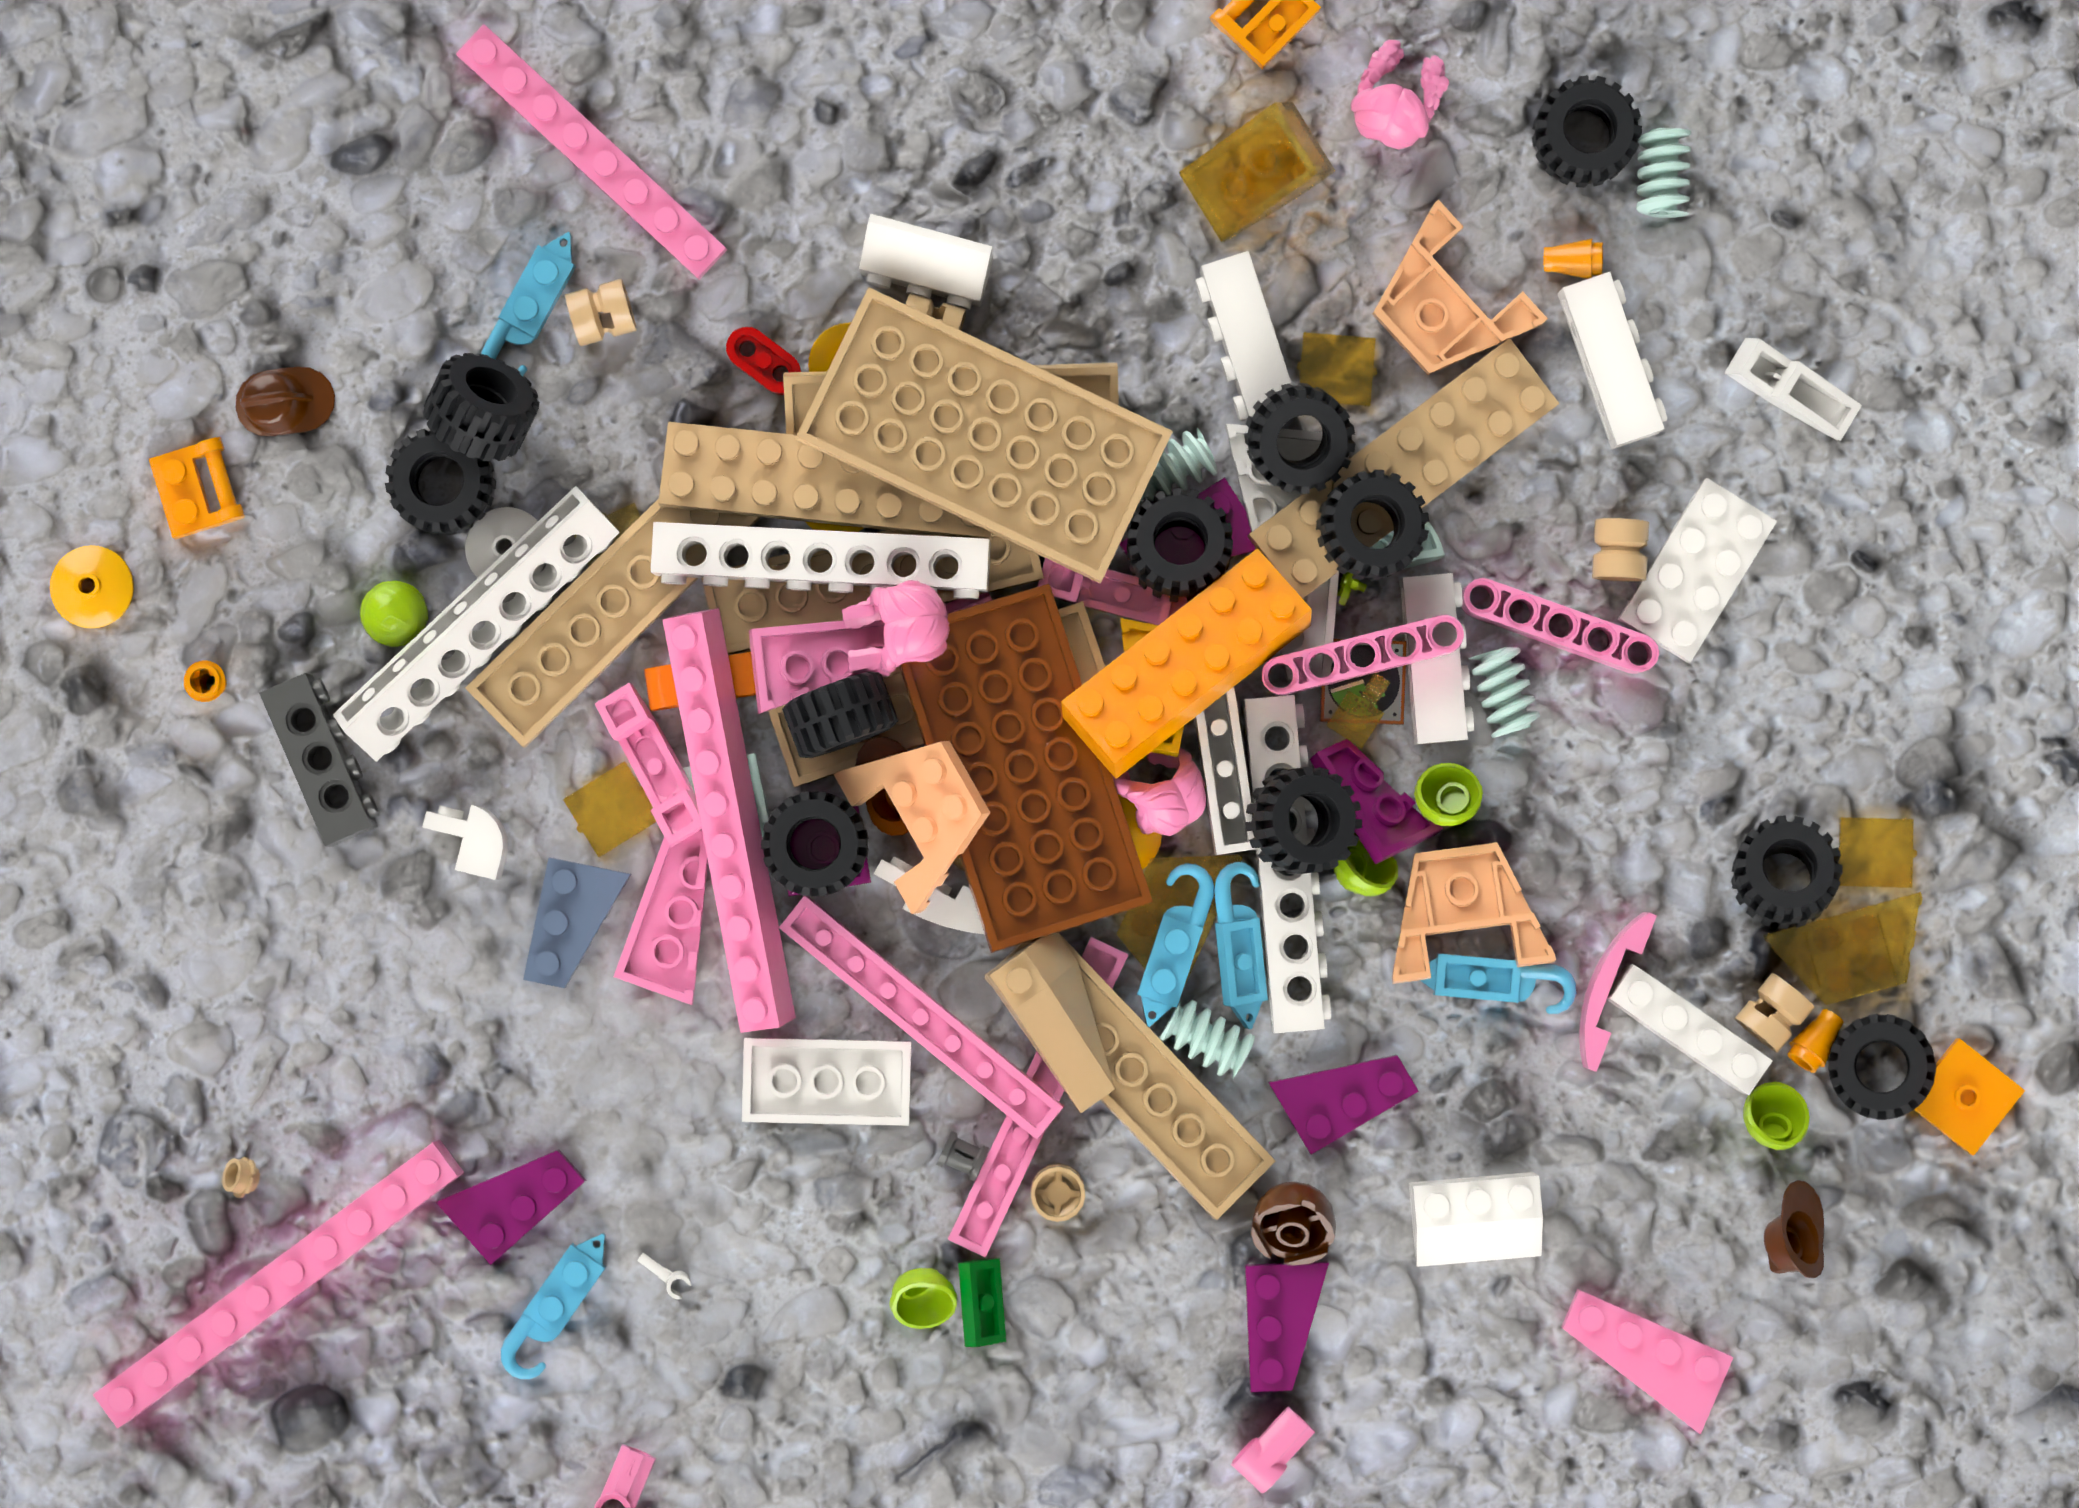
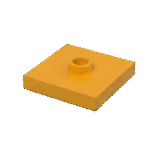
M1956 1038L1936 1063L1934 1083L1929 1094L1914 1110L1968 1154L1974 1156L2025 1090L1963 1040Z

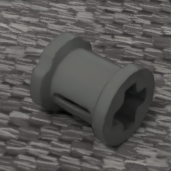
M951 1131L936 1165L943 1167L946 1164L968 1174L969 1180L975 1182L990 1148L985 1145L981 1148L959 1139L957 1133Z

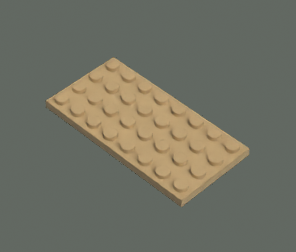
M868 287L796 435V440L1101 584L1173 431Z

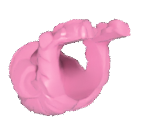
M1389 39L1384 42L1378 51L1372 54L1368 68L1364 70L1360 78L1361 82L1358 85L1357 95L1352 100L1350 106L1354 112L1356 127L1362 136L1380 141L1388 147L1400 150L1412 146L1419 138H1424L1427 135L1429 122L1435 114L1434 110H1437L1440 105V98L1448 88L1449 79L1445 77L1443 60L1433 55L1431 58L1426 57L1423 59L1424 63L1421 69L1422 77L1420 81L1424 90V104H1422L1421 100L1412 90L1397 84H1386L1373 88L1374 84L1386 73L1392 72L1396 65L1399 64L1400 59L1404 57L1400 41Z
M908 580L893 587H876L867 598V601H862L857 605H851L842 609L843 622L846 629H859L863 625L873 623L875 620H883L885 623L884 647L882 649L871 647L866 650L849 651L848 669L851 672H879L882 676L887 677L896 667L905 662L931 661L942 655L947 648L946 639L950 629L945 605L932 587L919 581Z
M1182 748L1179 750L1178 757L1153 752L1146 756L1153 765L1162 764L1167 768L1177 769L1171 780L1148 784L1131 781L1127 771L1117 779L1112 775L1117 793L1135 804L1137 808V825L1143 834L1155 832L1166 836L1174 835L1197 820L1204 812L1206 806L1205 781L1197 765L1192 760V755Z

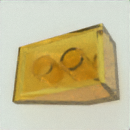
M1292 101L1274 102L1181 170L1179 174L1220 241L1225 242L1305 194L1333 174L1335 169Z

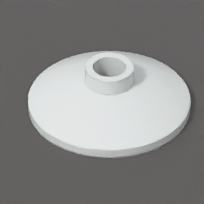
M513 507L496 508L486 512V515L481 520L477 519L468 532L465 544L466 559L475 576L478 578L502 556L498 552V544L502 540H510L513 545L538 520L529 513ZM546 563L537 566L533 574L542 572Z

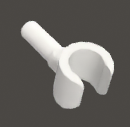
M642 1253L639 1257L638 1262L666 1283L667 1292L672 1298H683L678 1291L671 1288V1284L676 1279H682L691 1286L690 1278L685 1272H671L645 1253Z

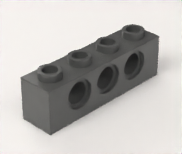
M303 673L260 692L261 699L324 845L333 847L377 828L378 825L375 817L379 816V810L370 793L364 795L358 781V779L363 777L361 768L354 755L347 756L341 742L346 740L347 737L334 717L331 718L325 703L330 701V697L323 681L320 678L315 680L313 675ZM311 709L316 717L315 725L311 730L303 732L297 725V717L301 711ZM321 747H327L332 754V762L325 770H319L313 762L315 752ZM343 785L348 791L349 799L345 806L337 809L330 802V792L334 787Z

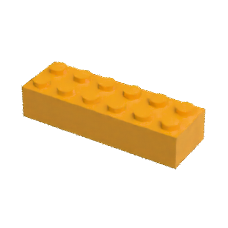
M1257 548L1061 701L1063 718L1117 779L1311 626L1312 609Z

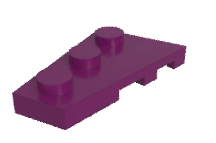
M1224 477L1200 492L1198 498L1205 500L1208 495L1215 500L1214 507L1216 509L1222 507L1227 514L1226 522L1231 523L1233 531V549L1231 557L1253 552L1255 546L1247 537L1252 532L1249 526L1248 514ZM1186 527L1168 528L1155 539V548L1158 554L1166 561L1177 565H1185L1196 561L1202 556L1205 549L1201 537ZM1128 538L1119 544L1126 557Z
M1344 739L1318 751L1309 759L1314 768H1325L1329 770L1328 775L1338 774L1343 778L1341 786L1350 785L1355 792L1350 798L1352 802L1359 801L1361 810L1355 811L1356 819H1362V828L1355 829V833L1360 837V841L1375 865L1437 835L1443 829L1431 821L1428 822L1412 806L1416 802L1405 792L1402 795L1397 793L1384 780V772L1349 739Z
M1398 1055L1268 1082L1311 1155L1419 1092Z
M556 1150L443 1198L436 1203L491 1265L587 1180L560 1150Z
M1328 1261L1294 1266L1284 1263L1245 1265L1250 1392L1293 1390L1329 1266Z

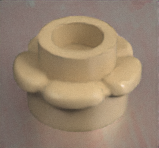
M248 1157L231 1159L223 1172L222 1184L224 1189L228 1192H233L236 1198H243L245 1194H249L257 1188L260 1180L259 1169L256 1167L255 1162Z

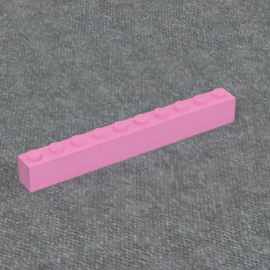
M716 608L662 619L740 1033L780 1028L795 1019L796 1015L769 871L763 860L764 853L763 849H761V840L763 839L720 610Z
M441 1140L432 1142L99 1389L93 1396L117 1429L130 1422L464 1174V1171Z

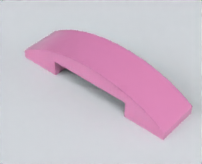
M1045 558L1042 568L1044 579L1039 580L1038 587L1050 584L1053 596L1056 599L1073 604L1083 601L1084 606L1087 608L1155 625H1160L1188 603L1186 597H1179L1178 602H1170V596L1162 594L1161 599L1153 596V589L1147 587L1144 590L1138 584L1139 577L1107 569L1100 584Z
M628 683L596 702L595 706L614 740L619 741L653 806V809L650 811L668 845L673 847L700 831L702 826L696 795L663 731L635 687Z
M1643 912L1628 923L1612 940L1595 967L1585 993L1579 1026L1580 1055L1584 1068L1597 1072L1611 1036V1032L1600 1029L1596 1025L1625 950L1642 955L1657 915Z

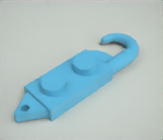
M570 232L563 234L543 247L539 245L536 247L498 316L499 320L487 339L482 354L496 360L505 341L515 345H527L537 339L576 268L572 264V235ZM567 240V245L561 246V242ZM521 365L517 369L518 371H520L521 376H523L527 371V367L525 365Z
M1234 862L1226 865L1219 872L1214 887L1217 913L1215 930L1223 1005L1229 1006L1244 1028L1252 1029L1262 1002L1268 1000L1260 918L1257 917L1256 912L1250 907L1232 904L1231 881L1238 874L1247 875L1252 886L1255 888L1260 886L1257 872L1252 866L1244 862Z
M1185 863L1177 866L1170 872L1166 880V884L1172 886L1180 876L1190 875L1196 878L1199 888L1193 907L1184 905L1173 906L1167 909L1162 917L1137 995H1140L1148 1027L1154 1024L1172 1007L1177 1008L1214 897V883L1211 875L1205 868L1197 864ZM1150 1011H1154L1156 1013V1017L1154 1019H1150L1148 1017V1013Z
M1437 953L1435 959L1429 961L1431 978L1420 980L1434 990L1433 995L1514 1003L1523 1002L1530 997L1535 988L1536 979L1557 981L1564 989V996L1559 1003L1546 1008L1548 1014H1559L1567 1010L1573 1004L1577 994L1576 982L1572 974L1564 967L1547 963L1517 967L1516 960Z
M605 1233L578 1245L572 1243L505 1338L501 1347V1361L505 1370L513 1377L532 1379L539 1376L545 1370L546 1364L544 1362H540L534 1368H522L516 1362V1352L527 1336L537 1341L548 1342L554 1340L562 1332L606 1269V1266L603 1265ZM595 1240H599V1241H600V1243H601V1246H600V1247H595V1246H594V1241H595Z

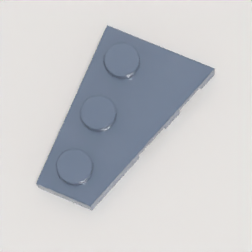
M549 857L523 980L566 988L589 949L596 933L607 918L614 902L632 874Z

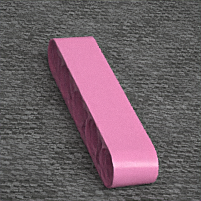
M1475 579L1462 590L1463 604L1461 608L1472 618L1627 673L1637 674L1647 671L1655 666L1658 660V645L1645 634L1490 579ZM1481 587L1488 591L1491 601L1487 609H1477L1472 605L1470 592L1473 588ZM1520 601L1528 606L1530 616L1526 623H1517L1512 620L1509 614L1512 602ZM1560 615L1568 621L1569 631L1565 637H1556L1550 632L1548 625L1552 616ZM1593 629H1600L1607 635L1608 645L1602 652L1595 651L1589 645L1588 635ZM1632 643L1641 644L1647 651V660L1641 666L1631 663L1628 659L1627 652Z
M1440 615L1277 656L1270 659L1264 665L1262 681L1265 687L1273 694L1279 696L1289 695L1448 655L1455 652L1461 646L1464 638L1463 627L1455 617ZM1447 623L1456 629L1457 638L1452 645L1443 647L1434 641L1432 633L1437 625ZM1399 634H1408L1415 639V651L1407 657H1400L1392 650V641ZM1359 644L1370 645L1375 651L1374 661L1367 667H1358L1351 661V652ZM1319 654L1328 655L1334 661L1332 673L1323 678L1314 676L1310 670L1312 659ZM1277 665H1287L1293 672L1292 682L1284 688L1274 687L1269 677L1271 670Z

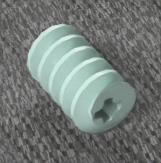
M1657 128L1641 135L1638 139L1639 145L1646 148V150L1637 155V160L1647 165L1637 171V177L1646 182L1639 185L1636 189V193L1639 196L1646 198L1636 204V210L1639 213L1659 218L1682 217L1689 214L1678 210L1677 205L1688 202L1690 199L1689 196L1678 193V188L1690 185V180L1679 177L1678 172L1690 168V163L1679 160V155L1690 152L1691 147L1680 144L1679 139L1690 136L1691 130Z
M1198 428L1197 439L1188 431L1182 433L1183 446L1174 439H1169L1167 443L1168 454L1163 451L1140 500L1141 503L1144 498L1150 503L1154 501L1155 494L1159 490L1163 491L1166 496L1171 495L1173 483H1176L1183 491L1188 490L1186 477L1189 475L1198 483L1203 482L1201 472L1203 468H1206L1213 476L1217 475L1214 457Z
M1504 647L1468 658L1469 660H1481V663L1472 670L1473 676H1486V679L1476 686L1477 691L1491 693L1488 698L1481 702L1482 707L1496 709L1494 713L1486 718L1487 723L1501 725L1499 729L1491 734L1492 738L1532 727L1531 723L1540 717L1539 711L1526 710V707L1535 701L1534 695L1521 694V691L1530 685V680L1516 678V675L1526 668L1525 664L1511 662V659L1521 652L1519 647Z
M1190 1000L1183 1007H1181L1180 1001L1159 1039L1165 1042L1172 1035L1176 1036L1173 1049L1178 1051L1188 1043L1190 1045L1188 1058L1193 1059L1203 1052L1205 1054L1202 1066L1207 1068L1217 1060L1219 1062L1217 1075L1222 1076L1229 1069H1232L1233 1079L1254 1044L1255 1036L1249 1033L1239 1040V1026L1234 1025L1227 1032H1224L1225 1018L1220 1016L1210 1024V1009L1205 1008L1198 1015H1195L1196 1001Z

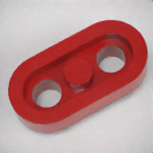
M741 327L733 331L728 337L726 352L731 362L773 394L784 395V381L779 382L773 378V373L777 368L784 367L789 373L801 372L800 365L795 357L756 328ZM747 342L753 343L756 347L755 353L749 357L743 356L740 352L741 346Z

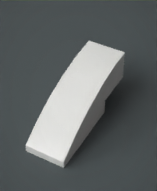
M1745 338L1725 371L1726 375L1771 404L1839 441L1842 440L1862 406L1801 362L1791 361L1761 339Z

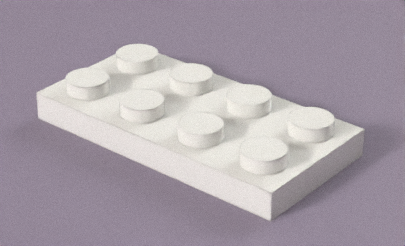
M1703 479L1649 567L1646 581L1640 582L1618 620L1633 630L1649 636L1659 646L1685 662L1690 663L1777 520L1710 479Z
M745 1037L743 1051L742 1122L909 1126L912 1041Z

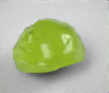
M396 580L386 581L375 585L365 594L360 607V620L366 633L374 641L390 647L404 646L426 627L428 608L425 598L414 586Z
M1440 763L1429 767L1419 777L1415 785L1414 796L1417 807L1425 818L1439 826H1455L1470 820L1476 814L1481 805L1483 790L1478 778L1469 769L1455 763Z
M1360 839L1356 846L1347 847L1351 855L1346 860H1339V865L1333 868L1337 880L1345 889L1363 896L1372 897L1385 893L1391 889L1398 878V865L1395 858L1392 856L1375 865Z
M1768 1082L1754 1088L1746 1098L1743 1106V1120L1749 1134L1761 1145L1776 1150L1789 1149L1802 1141L1808 1131L1809 1110L1804 1098L1794 1088L1781 1082Z
M915 1268L904 1272L897 1278L892 1288L889 1306L895 1318L903 1325L917 1329L932 1328L941 1325L954 1314L958 1297L952 1283L937 1270L932 1268Z

